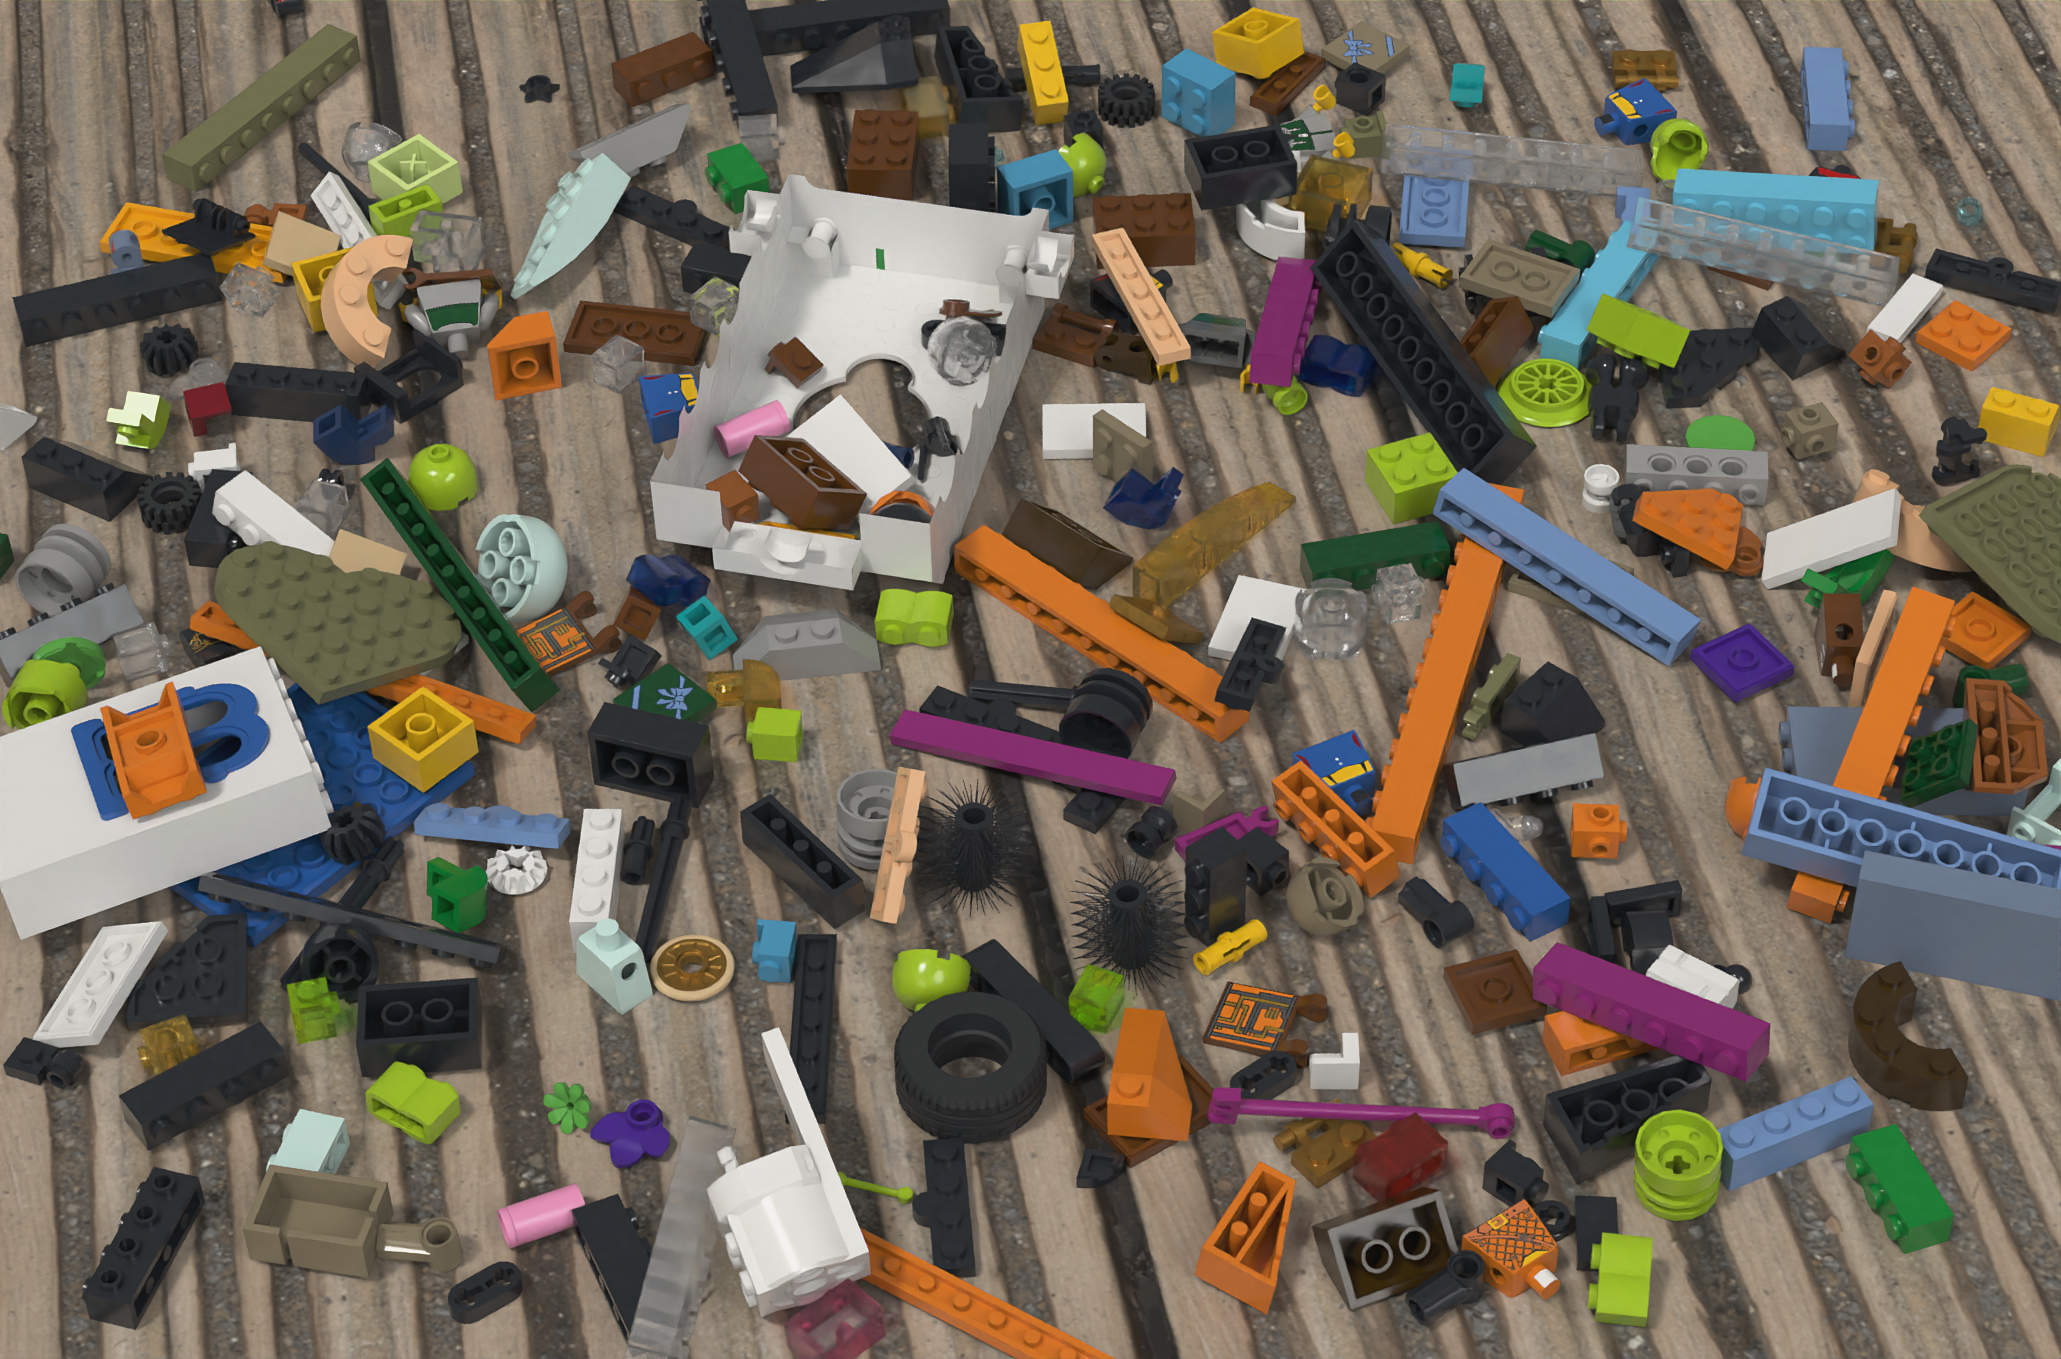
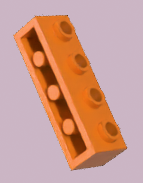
M1301 760L1271 781L1276 800L1273 806L1277 814L1284 821L1290 820L1296 825L1302 839L1308 844L1313 842L1319 848L1322 857H1327L1340 863L1339 868L1343 871L1344 876L1351 873L1359 888L1369 898H1372L1400 878L1395 850Z

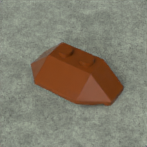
M1966 678L1963 720L1970 718L1978 725L1969 786L1965 787L1966 791L2014 795L2047 781L2048 770L2043 721L2021 698L2011 692L2012 688L2005 681Z

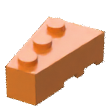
M1259 1161L1203 1245L1194 1275L1267 1315L1276 1288L1296 1180Z

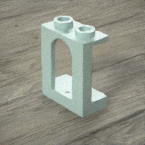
M2061 759L2052 767L2049 784L2024 810L2016 806L2012 809L2007 830L2008 836L2040 845L2061 846V830L2044 822L2061 804Z

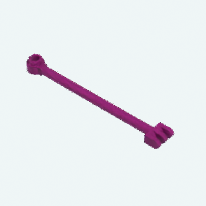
M1218 1087L1213 1090L1207 1118L1211 1123L1235 1125L1238 1115L1477 1126L1478 1129H1484L1494 1139H1503L1510 1136L1515 1125L1514 1110L1505 1103H1495L1486 1107L1479 1106V1109L1476 1110L1241 1098V1088Z

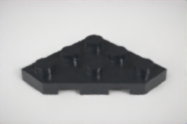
M1737 327L1730 329L1690 330L1675 367L1672 368L1661 363L1659 369H1657L1666 409L1701 407L1709 400V395L1716 389H1723L1735 379L1737 372L1743 366H1750L1757 360L1758 346L1755 337L1751 334L1753 328Z
M247 913L206 916L196 926L197 931L183 944L178 942L157 961V968L144 980L138 979L127 997V1026L129 1031L248 1021L249 920Z

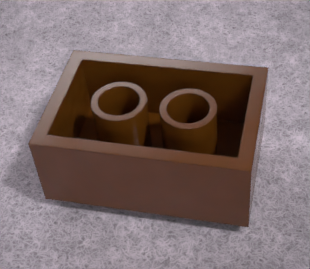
M855 110L846 169L848 193L913 201L920 146L919 111Z
M1191 193L1093 197V234L1124 228L1145 267L1195 265L1196 233ZM1095 252L1097 269H1105Z
M755 435L738 470L749 481L748 484L753 489L767 496L770 499L769 503L773 507L784 511L791 518V523L803 530H810V528H822L834 531V529L850 530L867 496L863 489L804 438Z

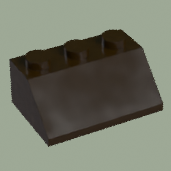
M1023 498L1018 502L1002 532V535L1013 544L1027 550L1046 565L1054 567L1068 579L1079 583L1082 587L1086 586L1096 590L1130 565L1133 560L1132 556L1058 510Z
M1427 1187L1403 1193L1311 1226L1322 1264L1347 1308L1350 1310L1419 1286L1447 1267L1449 1257L1458 1251L1441 1190Z

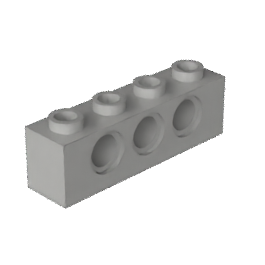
M1626 445L1624 484H1637L1643 489V492L1713 488L1720 493L1732 495L1743 505L1765 506L1769 480L1768 452Z

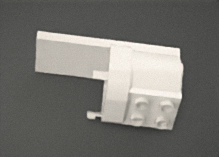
M779 1027L761 1033L764 1057L799 1145L785 1148L741 1166L738 1165L732 1147H724L716 1153L721 1166L725 1167L726 1174L707 1188L709 1205L720 1234L725 1238L726 1249L734 1270L741 1267L743 1269L742 1272H739L747 1304L749 1308L757 1305L761 1317L778 1310L813 1303L845 1284L871 1275L869 1250Z

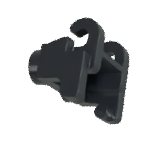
M1955 416L1947 418L1941 425L1943 440L1937 441L1936 457L1939 459L1938 466H1933L1932 478L1940 483L1953 481L1958 483L1979 477V461L1973 459L1970 465H1965L1961 459L1962 454L1971 451V444H1982L1986 440V430L1983 428H1971L1965 419L1960 420Z

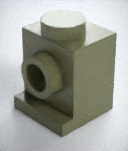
M1376 111V116L1373 117L1361 116L1344 119V127L1339 128V134L1348 132L1354 140L1353 146L1355 147L1354 155L1349 159L1387 156L1388 127L1383 111Z

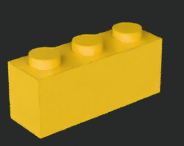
M1051 21L1020 24L1017 46L1035 126L1063 122V115H1067L1069 101Z

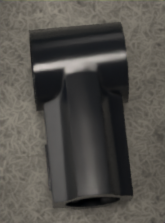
M1417 876L1410 879L1398 893V903L1422 924L1427 939L1436 948L1441 949L1474 929V920L1469 909L1457 900L1450 903L1425 879H1419Z
M1460 1250L1453 1253L1448 1259L1447 1267L1405 1295V1302L1412 1316L1421 1325L1426 1324L1429 1326L1460 1304L1465 1305L1477 1302L1484 1292V1260L1479 1254L1470 1250Z

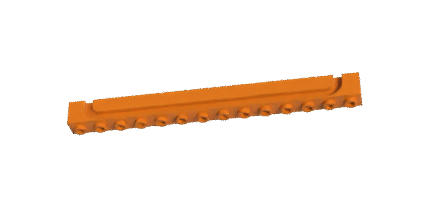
M1488 483L1523 505L1524 489ZM1463 533L1461 538L1464 539V542H1457L1454 554V562L1457 564L1456 566L1450 565L1448 569L1446 586H1449L1448 590L1442 589L1438 610H1441V613H1434L1430 629V634L1433 637L1426 638L1422 659H1425V662H1418L1416 667L1414 684H1417L1416 688L1410 687L1408 692L1406 709H1409L1408 713L1402 712L1398 725V734L1401 735L1400 739L1393 738L1389 760H1392L1391 765L1385 764L1381 777V786H1384L1383 791L1376 790L1372 812L1375 813L1374 818L1368 817L1366 823L1395 850L1398 862L1412 865L1508 563Z

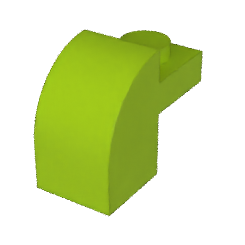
M128 391L124 409L109 408L106 421L115 427L118 433L116 444L150 450L156 448L165 433L172 405L161 396Z

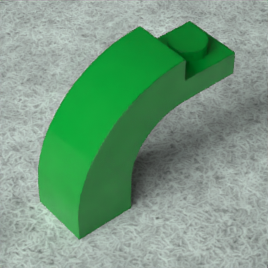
M1885 549L1835 566L1825 576L1808 568L1801 579L1810 588L1804 602L1820 609L1823 594H1860L1862 605L1880 584L1896 556Z

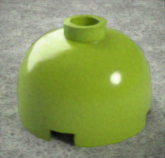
M1084 132L1073 137L1076 143L1070 148L1064 144L1058 150L1059 154L1073 171V198L1085 196L1089 192L1094 194L1105 182L1103 176L1106 171L1107 162L1104 151L1092 137Z
M434 444L426 447L415 455L408 468V482L429 510L444 511L458 508L459 501L468 497L469 502L474 498L478 490V478L474 462L463 449L456 445Z
M913 949L902 951L898 954V959L894 958L892 988L897 999L906 1008L916 1012L929 1002L945 995L967 992L971 965L967 960L950 953L949 960L937 958L938 950Z

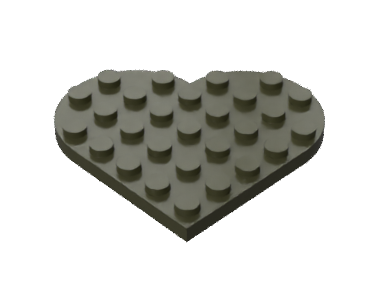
M2007 465L1925 506L1918 516L1927 524L1930 531L1944 540L1953 549L1954 554L1959 559L1965 561L1979 575L1983 583L1996 591L2011 610L2017 612L2028 622L2035 634L2043 638L2049 637L2061 644V478L2051 473L2047 476L2038 472L2033 473L2031 472L2032 466Z
M266 541L259 545H251L234 550V552L222 560L216 574L214 593L222 610L259 647L261 646L262 650L270 658H274V661L318 704L438 668L452 658L461 636V625L456 612L443 597L433 591L430 584L424 581H415L401 575L382 572L375 568H364L362 571L345 573L333 564L332 559L328 556L316 555L303 549L280 545L273 541Z

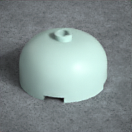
M502 514L494 518L482 532L475 549L481 551L478 574L476 575L489 593L492 589V597L500 607L513 608L505 613L511 622H526L538 619L555 606L566 584L568 562L562 540L551 526L535 517Z

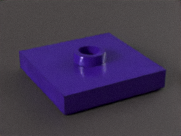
M1750 623L1691 650L1690 659L1735 703L1794 675L1795 666Z

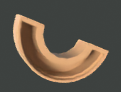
M379 235L358 243L333 267L324 283L321 295V311L326 330L338 349L357 365L365 361L374 368L385 356L391 328L380 322L371 311L367 300V286L369 282L378 280L393 282L406 269L413 243L411 238L399 235Z
M1871 469L1862 476L1852 503L1894 488L1898 491L1900 485L1890 481V477L1886 473ZM1901 495L1897 545L1887 550L1903 559L1935 569L1953 572L1974 571L1965 561L1959 559L1954 554L1953 549L1944 540L1931 532L1927 524L1918 516L1925 507L1921 505L1914 506L1905 501L1904 496Z

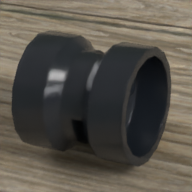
M1151 806L1141 816V822L1134 823L1127 830L1125 838L1130 848L1137 855L1150 859L1154 858L1162 849L1163 843L1169 842L1178 832L1176 820L1168 811L1159 806Z

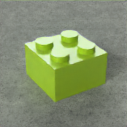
M1602 293L1586 330L1598 336L1596 343L1613 349L1614 352L1630 359L1637 358L1659 369L1661 363L1672 368L1675 367L1690 333L1689 329L1667 318L1605 293Z
M1430 432L1366 450L1365 482L1393 525L1432 514L1440 489L1458 473Z

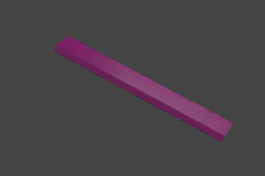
M906 709L902 712L889 735L893 745L1163 806L1177 779L1174 769Z

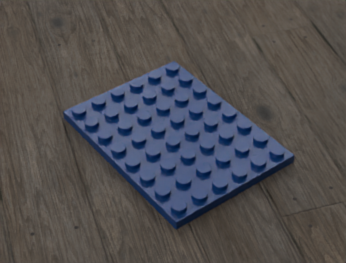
M297 683L287 689L297 718L300 720L306 740L309 741L315 762L317 761L324 779L323 785L328 793L333 810L337 812L341 810L343 804L350 807L357 801L362 805L370 804L385 824L387 834L383 837V841L389 836H392L394 839L414 823V820L425 807L434 803H440L475 775L474 765L466 761L423 793L373 758L367 726L388 712L389 709L363 692L318 704ZM232 735L222 737L196 757L200 769L231 758L239 751L242 741ZM319 834L212 872L318 898L362 863L358 860H354L348 866L343 862L335 863L322 846ZM372 855L364 857L362 863L365 861L366 858L371 857ZM201 876L169 887L208 916L247 913L249 920L248 944L253 947L257 946L290 920L282 917L283 911L269 908L268 912H258L247 909L245 907L246 902L232 899L231 903H221L210 900L208 898L209 893L198 890Z

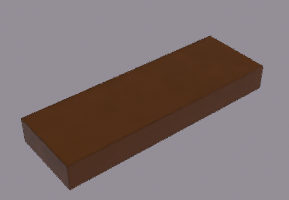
M1304 51V54L1279 68L1250 96V106L1277 116L1325 69L1326 59Z

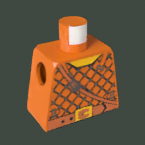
M1522 1199L1462 1236L1461 1250L1474 1251L1482 1257L1485 1265L1484 1280L1505 1296L1515 1298L1529 1288H1532L1542 1299H1547L1553 1296L1559 1289L1561 1281L1553 1274L1557 1267V1243L1525 1199Z

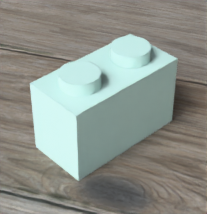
M299 1109L293 1123H289L286 1126L282 1144L277 1154L271 1155L267 1169L271 1164L335 1174L350 1145L345 1118Z

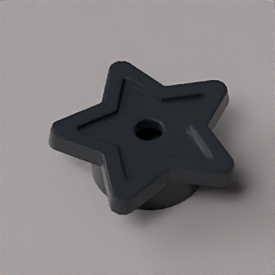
M534 75L528 78L526 84L520 85L519 88L526 94L524 98L525 103L537 100L550 103L552 102L551 94L558 91L560 85L551 83L550 78L547 76Z

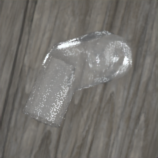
M1497 808L1490 811L1518 842L1537 838L1543 832L1541 820L1531 815L1508 818Z

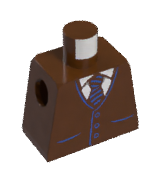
M1823 594L1814 632L1819 671L1822 676L1833 677V683L1838 686L1852 684L1856 659L1864 641L1860 594ZM1843 625L1844 631H1835L1838 626Z

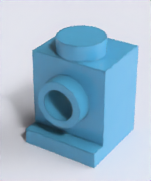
M758 919L756 924L758 941H754L752 962L759 965L757 974L760 980L791 983L797 956L796 922Z

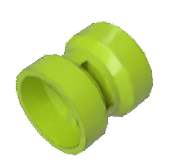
M1293 376L1291 387L1262 384L1264 393L1269 399L1273 400V404L1283 415H1291L1298 412L1308 400L1306 390L1297 382L1295 376Z

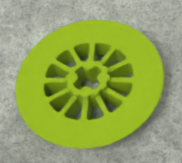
M1541 358L1525 362L1506 373L1498 384L1497 393L1517 420L1540 427H1560L1575 423L1589 414L1587 407L1588 394L1593 385L1574 366L1557 359Z

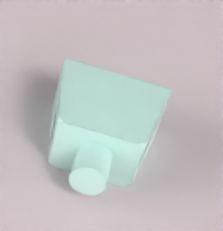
M613 919L600 920L595 927L579 936L576 947V974L621 1015L653 995L643 952L630 937L619 929L617 921Z

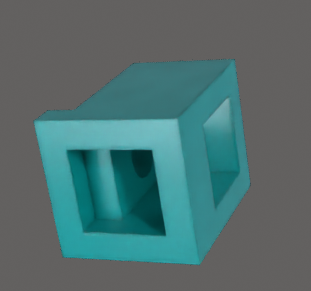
M705 595L675 616L686 634L708 660H711L738 640L724 616Z

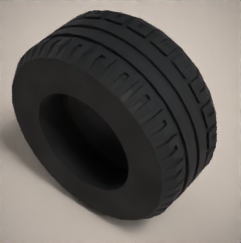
M960 992L945 995L929 1002L916 1011L899 1031L894 1047L896 1093L899 1103L908 1118L926 1132L941 1139L961 1137L964 1139V1143L993 1141L1018 1130L1035 1115L1042 1105L1047 1090L1045 1038L1035 1019L1014 1002L983 992ZM965 1057L986 1058L1001 1065L996 1071L975 1078L953 1076L940 1069L953 1060Z

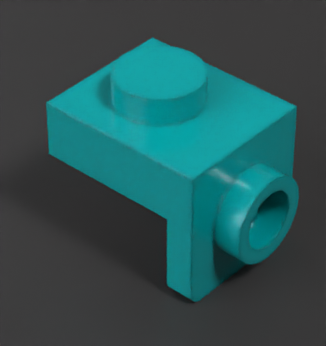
M1455 63L1453 65L1450 101H1456V105L1461 107H1474L1475 103H1482L1484 65Z

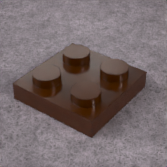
M1517 949L1444 968L1443 979L1472 1035L1546 1016L1547 1004L1533 999V978Z

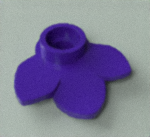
M646 1099L632 1102L626 1112L607 1114L595 1124L590 1132L591 1139L611 1144L610 1158L612 1164L617 1168L635 1165L642 1159L645 1153L652 1157L661 1158L670 1145L669 1132L663 1127L662 1111L654 1102Z

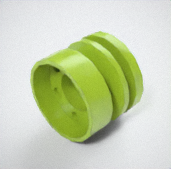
M1672 1110L1663 1111L1650 1117L1642 1125L1635 1142L1633 1185L1637 1199L1646 1210L1659 1218L1681 1221L1692 1220L1705 1214L1715 1204L1720 1190L1723 1144L1721 1135L1712 1122L1697 1113Z

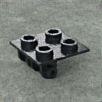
M206 198L194 201L192 206L193 211H195L194 218L162 230L163 234L174 238L176 242L187 244L198 249L200 253L209 256L217 255L220 251L240 246L242 243L256 238L255 234L248 231L250 229V222L246 216L224 208L222 205H217Z

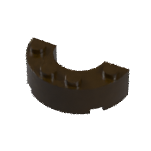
M1899 961L1879 969L1868 977L1855 997L1848 1034V1051L1854 1068L1861 1078L1876 1092L1889 1100L1893 1095L1899 1099L1911 1102L1910 1108L1941 1112L1962 1109L1969 1077L1952 1048L1933 1049L1920 1046L1907 1039L1898 1029V1026L1912 1020L1917 995V988L1904 965Z

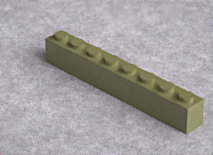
M330 24L319 30L164 152L162 155L167 179L195 192L199 191L359 63L361 59L357 35Z

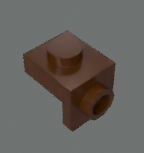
M795 336L788 343L779 342L768 353L770 360L764 370L771 374L778 369L798 389L818 374L824 364Z

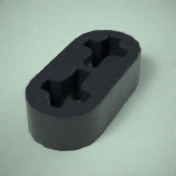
M1270 1052L1234 1074L1230 1080V1088H1244L1245 1090L1241 1092V1098L1272 1100L1294 1085L1296 1080V1060L1287 1052Z
M497 1262L456 1284L448 1293V1305L452 1318L458 1323L472 1324L516 1300L523 1291L519 1268L511 1262ZM502 1279L505 1283H508V1282H510V1283H509L508 1285H505V1286H504L503 1283H501V1282L496 1283V1282ZM464 1300H467L469 1303H473V1302H474V1304L468 1306L465 1302H464V1303H460V1302H462V1301H464Z

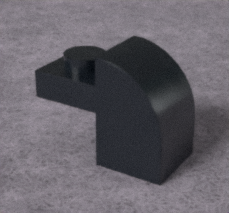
M1664 909L1619 913L1623 952L1629 951L1631 971L1646 976L1647 970L1656 959H1659L1667 946L1674 945L1670 921Z

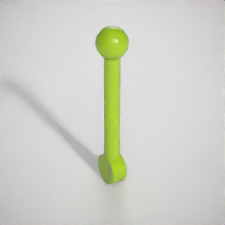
M837 1172L843 1186L847 1185L896 1197L898 1202L904 1205L910 1204L913 1201V1190L909 1187H901L897 1190L848 1178L845 1173Z

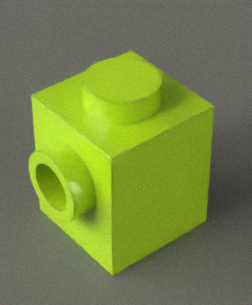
M757 708L754 722H748L746 734L747 743L753 746L754 759L798 763L804 737L802 710Z

